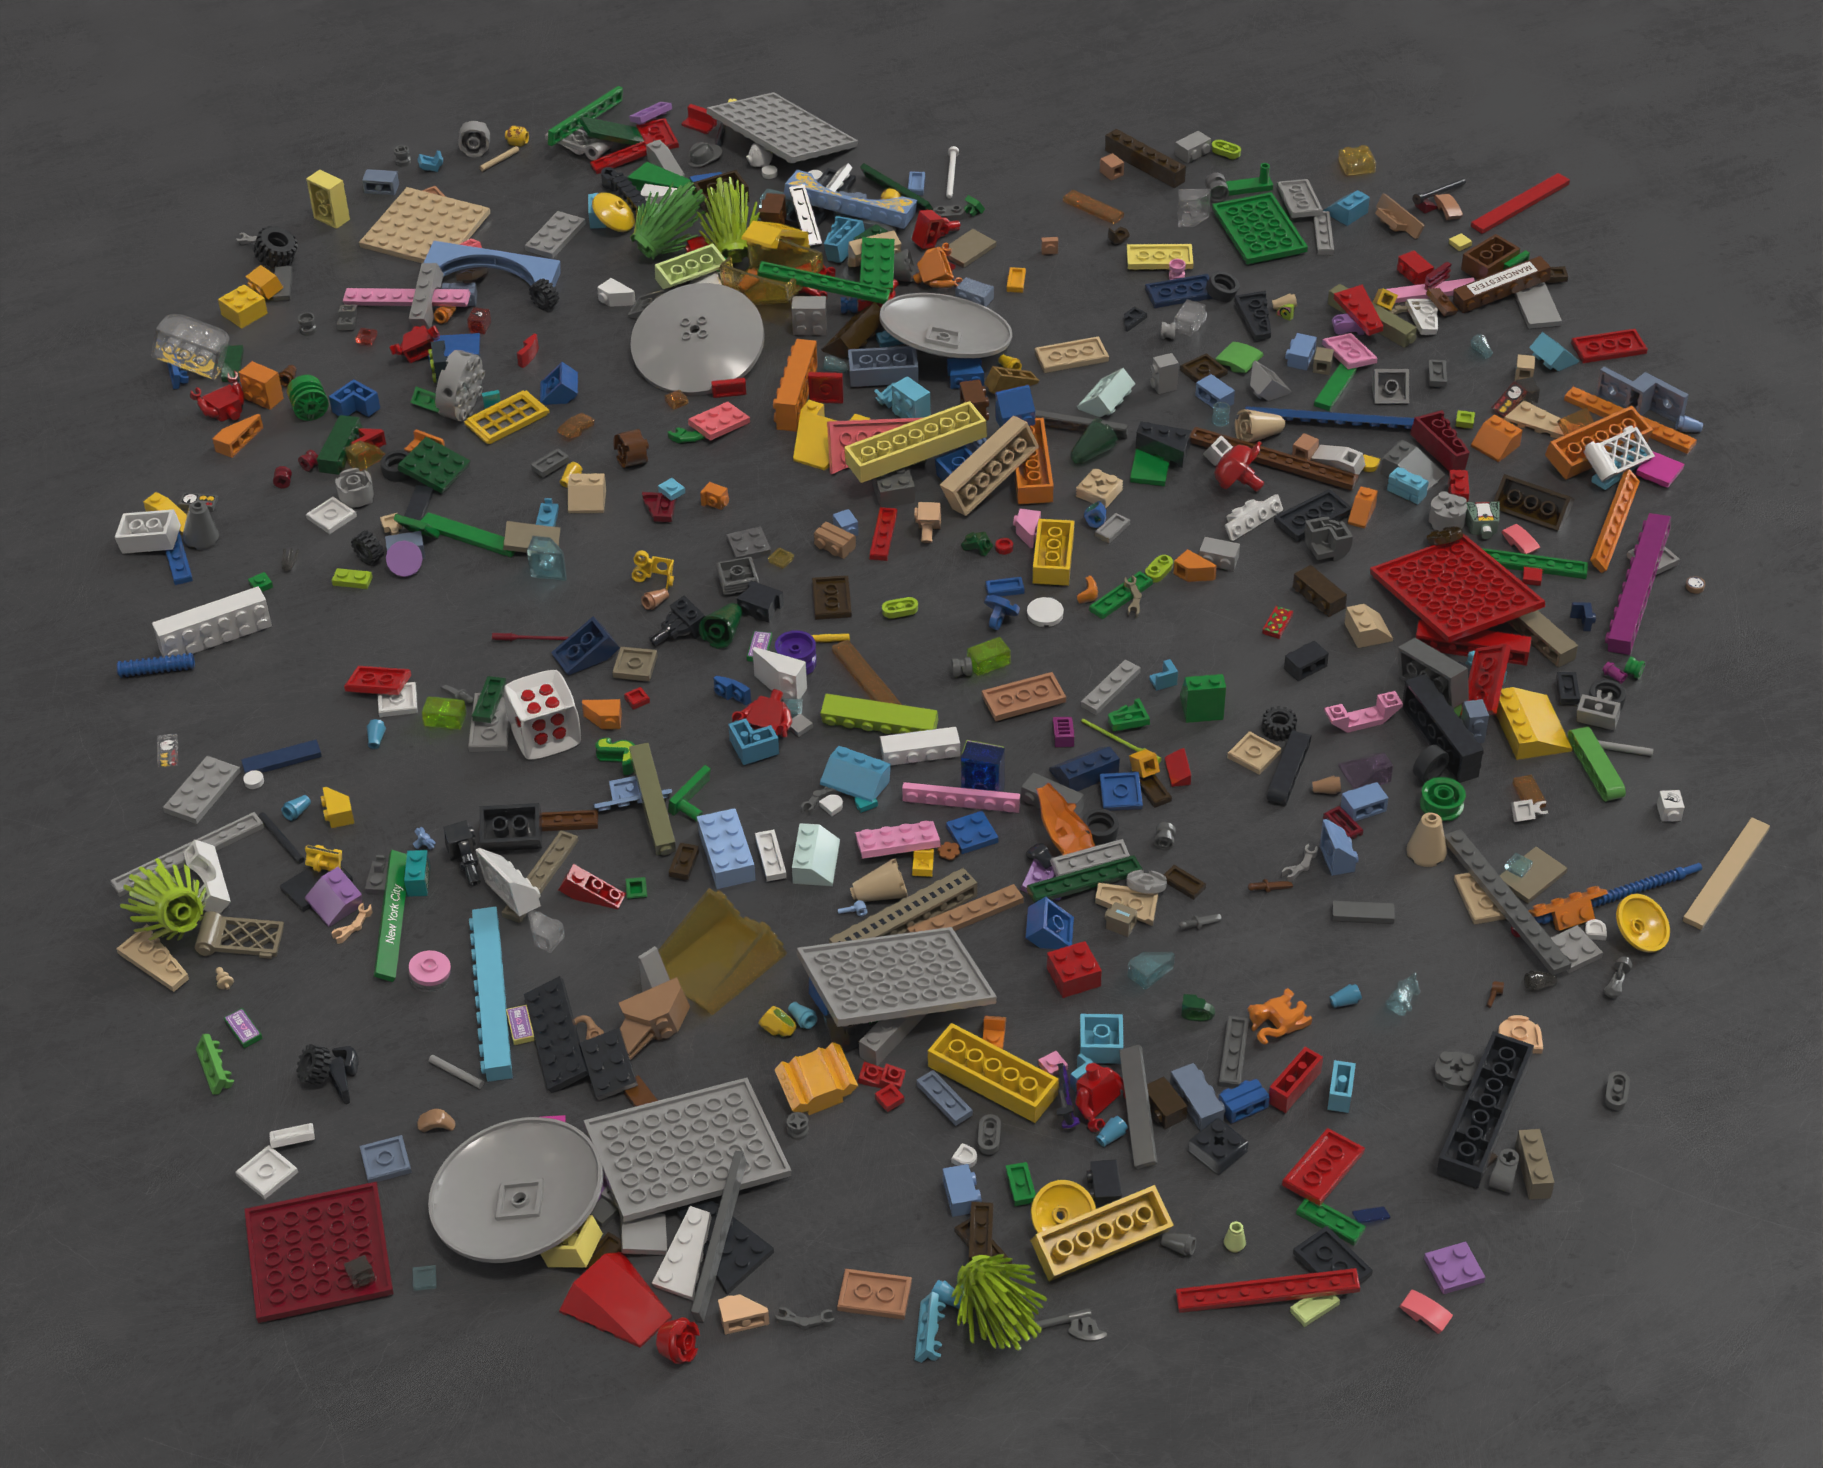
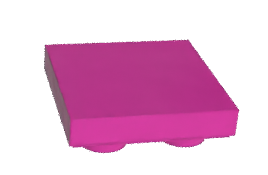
M1652 451L1655 457L1643 462L1637 469L1636 475L1668 488L1684 469V464Z

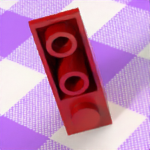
M575 864L569 869L558 891L574 900L613 909L620 907L626 894Z

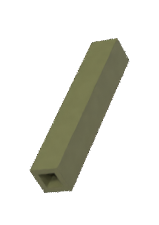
M1338 284L1329 290L1328 305L1347 314L1333 299L1334 293L1348 289ZM1372 302L1383 324V331L1379 332V334L1404 348L1416 340V326Z
M649 743L629 746L630 759L656 856L669 855L676 851L675 839Z

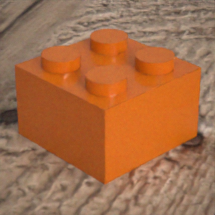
M253 361L239 371L244 399L270 410L284 399L278 372Z

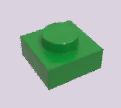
M265 572L248 579L249 585L252 588L259 586L261 592L273 588V583Z

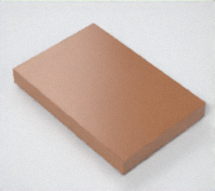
M845 1269L837 1311L905 1320L912 1277Z

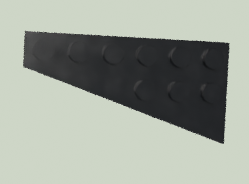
M711 1199L673 1208L682 1221L690 1206L710 1212L712 1217L707 1240L703 1248L704 1259L706 1258L719 1210V1205ZM733 1216L716 1275L717 1280L721 1282L727 1295L774 1253V1248Z

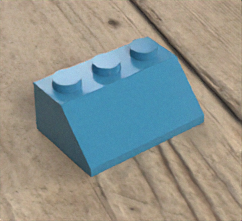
M838 746L829 757L820 780V785L873 802L890 782L891 764L846 747Z

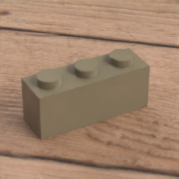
M1540 1129L1518 1130L1515 1148L1519 1155V1163L1529 1200L1551 1198L1555 1182Z

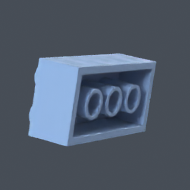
M736 809L697 816L698 833L716 888L720 889L756 881L754 862Z

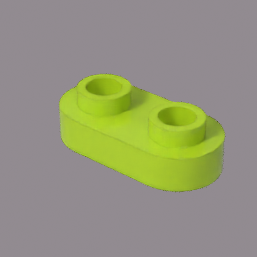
M1224 140L1212 142L1211 150L1215 154L1228 157L1229 159H1236L1241 155V147Z
M1168 555L1156 557L1146 568L1145 575L1153 579V583L1160 582L1172 570L1173 559Z
M912 597L889 600L882 604V614L887 618L913 615L918 611V601Z

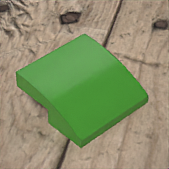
M1232 342L1215 360L1221 365L1230 366L1232 372L1246 373L1253 366V362L1255 360L1258 361L1264 355L1263 352L1252 346Z

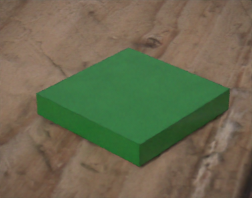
M395 514L393 520L405 529L412 532L421 531L423 535L436 539L439 538L440 532L429 524Z

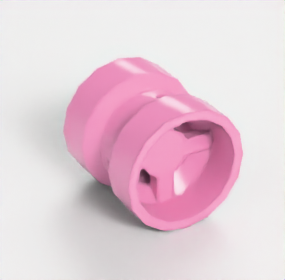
M1181 259L1170 261V280L1185 278V261Z

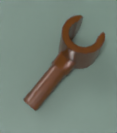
M1494 981L1492 983L1490 998L1486 1005L1488 1008L1492 1007L1496 994L1503 995L1504 982Z

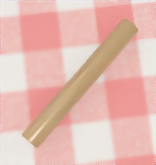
M515 146L480 166V170L483 172L518 153L519 148Z

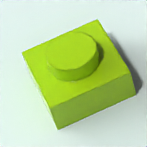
M1458 410L1455 426L1473 429L1475 412Z

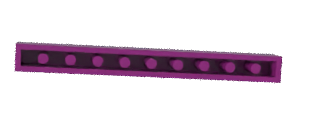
M1649 513L1647 520L1643 521V532L1639 533V544H1636L1634 549L1635 557L1631 558V569L1627 570V582H1623V594H1619V607H1615V619H1611L1610 633L1607 632L1605 643L1608 644V652L1631 655L1669 536L1671 516Z

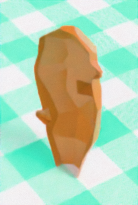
M1050 783L1041 788H1036L1041 807L1042 821L1052 842L1062 855L1095 847L1090 829L1074 812L1076 804L1067 803L1064 797Z

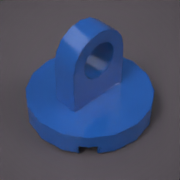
M987 595L985 597L984 604L993 609L989 622L990 628L998 630L1005 614L1018 616L1020 607L1017 604L1012 606L1008 599L996 595Z

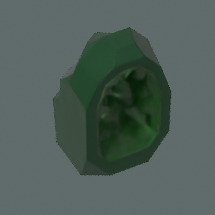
M1183 994L1181 1013L1183 1018L1189 1021L1201 1022L1211 1020L1215 1016V1008L1212 1004L1207 1003L1205 999L1198 998L1194 994Z

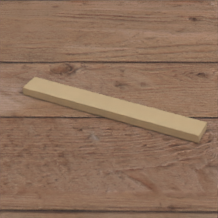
M1755 818L1750 819L1685 914L1683 922L1702 930L1769 831L1770 825Z

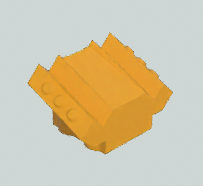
M833 1042L826 1049L818 1047L815 1051L806 1055L795 1056L789 1063L781 1062L775 1068L776 1075L793 1112H807L808 1115L822 1111L842 1103L843 1097L851 1094L858 1087L841 1046Z

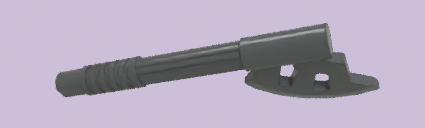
M1090 1309L1035 1321L1041 1328L1071 1322L1068 1332L1074 1337L1086 1341H1095L1107 1336L1106 1332L1098 1329L1096 1320L1091 1319ZM1078 1320H1081L1083 1324L1082 1331L1078 1330ZM1088 1326H1091L1092 1334L1088 1333Z

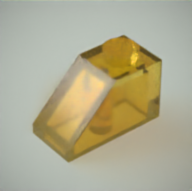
M358 441L345 448L348 464L352 468H359V471L381 461L385 455L377 446L363 441Z

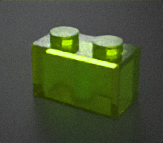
M1001 637L967 649V657H971L972 669L977 676L1011 664V650Z
M429 696L422 710L424 726L460 730L467 714L464 700Z

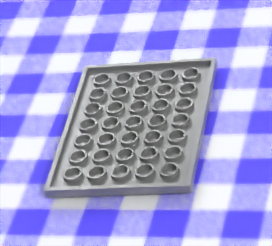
M952 927L797 948V956L837 1027L996 1004L997 996Z
M748 1078L583 1120L588 1138L592 1141L600 1156L603 1174L623 1222L723 1195L735 1151H743L747 1161L739 1190L791 1176V1168Z

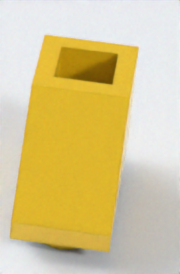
M323 787L324 796L320 797L323 808L327 807V809L323 810L325 821H330L331 828L354 824L349 796L328 787Z

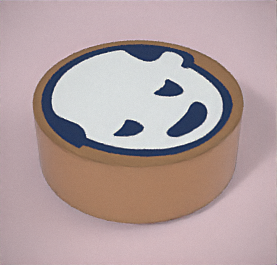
M1693 576L1687 579L1686 589L1689 592L1698 594L1704 591L1705 581L1702 578Z

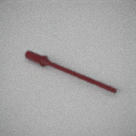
M512 632L492 633V640L511 642L517 639L566 640L568 638L560 636H523L512 634Z

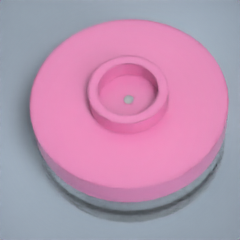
M423 951L416 954L409 962V980L417 990L436 992L446 987L450 981V961L440 952Z

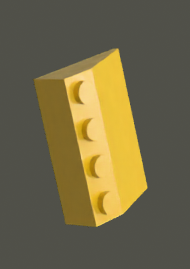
M1515 687L1501 690L1496 716L1516 760L1572 752L1570 742L1547 695Z

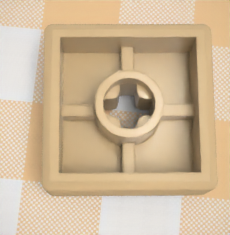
M1093 469L1076 487V497L1093 504L1100 501L1107 508L1123 490V480L1114 475L1106 474L1100 469Z

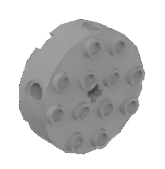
M454 350L446 360V369L441 370L436 388L435 404L436 408H439L438 414L440 416L463 421L467 416L472 415L477 397L482 394L481 382L485 376V370H483L482 360L479 355L462 350Z

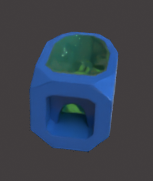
M1100 501L1090 505L1084 512V518L1090 527L1097 528L1106 521V509Z

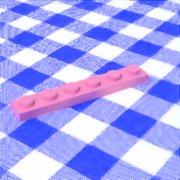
M903 782L902 793L903 801L1016 813H1019L1020 794Z

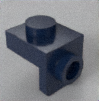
M1572 603L1570 618H1581L1583 631H1591L1592 624L1596 622V614L1592 612L1591 603Z

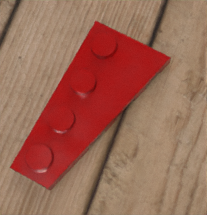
M1363 284L1334 293L1333 299L1368 336L1383 331V324Z

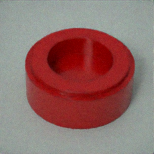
M1008 538L998 539L995 543L996 552L1002 555L1010 554L1013 551L1012 540Z

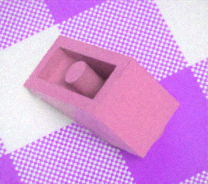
M1020 509L1018 515L1014 516L1013 526H1016V534L1028 547L1034 548L1041 511Z

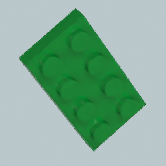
M862 237L860 283L890 289V292H893L895 239Z

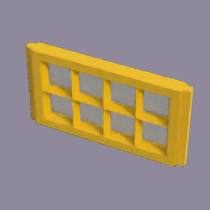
M523 390L467 418L464 424L486 444H491L547 416L550 411L527 390Z

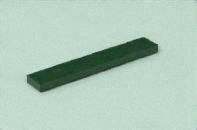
M865 163L860 166L867 178L886 189H895L900 193V196L917 200L916 207L921 210H933L929 201Z
M1135 855L1032 883L1027 885L1026 890L1033 902L1036 903L1044 897L1052 900L1098 887V883L1109 884L1127 879L1129 873L1143 869Z

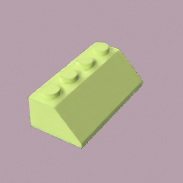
M710 244L655 264V279L662 289H666L727 267L729 263L715 245Z

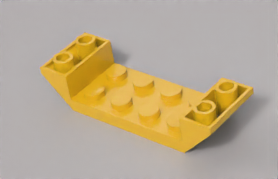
M752 221L741 238L747 241L746 244L752 246L759 244L762 249L769 251L771 248L777 249L778 244H780L779 247L794 248V252L803 254V251L809 252L810 250L808 232L780 223Z

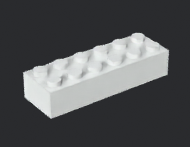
M259 586L152 623L163 658L166 655L171 657V655L177 656V654L182 656L183 653H186V655H189V653L194 654L272 626L267 602Z

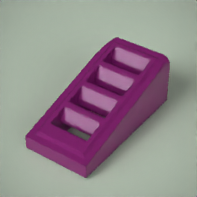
M1053 717L1055 747H1074L1072 717Z

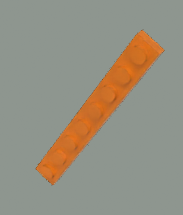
M1574 386L1564 397V401L1603 418L1625 409ZM1643 417L1653 429L1650 438L1686 454L1696 445V439Z
M1630 469L1623 472L1590 559L1593 566L1600 573L1607 571L1640 483Z

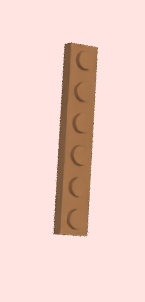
M1013 884L907 928V933L952 927L956 931L1024 903V897Z

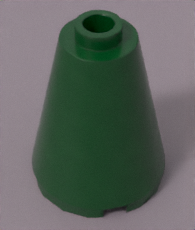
M730 603L705 616L699 624V632L704 641L707 640L710 646L715 648L727 647L733 641L742 617L740 606Z

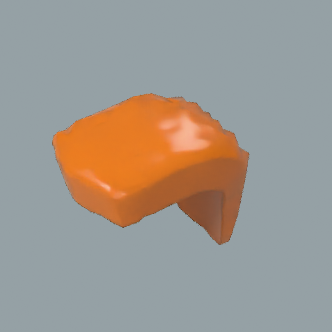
M1092 576L1085 578L1088 589L1077 595L1079 604L1095 601L1098 597L1097 584Z

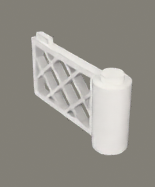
M1632 425L1624 428L1623 433L1601 443H1594L1593 441L1587 444L1583 451L1601 482L1655 457L1638 428H1633ZM1634 433L1637 442L1630 439V434ZM1618 440L1625 442L1624 447L1617 445ZM1629 444L1636 447L1635 452L1628 450ZM1604 446L1611 447L1612 453L1607 452ZM1640 449L1645 451L1646 457L1639 454ZM1616 450L1623 452L1622 458L1615 455ZM1627 454L1634 457L1633 462L1626 460ZM1614 460L1621 462V468L1618 469Z

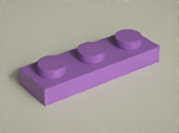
M658 102L630 115V122H635L638 125L645 124L648 120L656 119L658 115L666 114L667 111L672 109L671 103Z

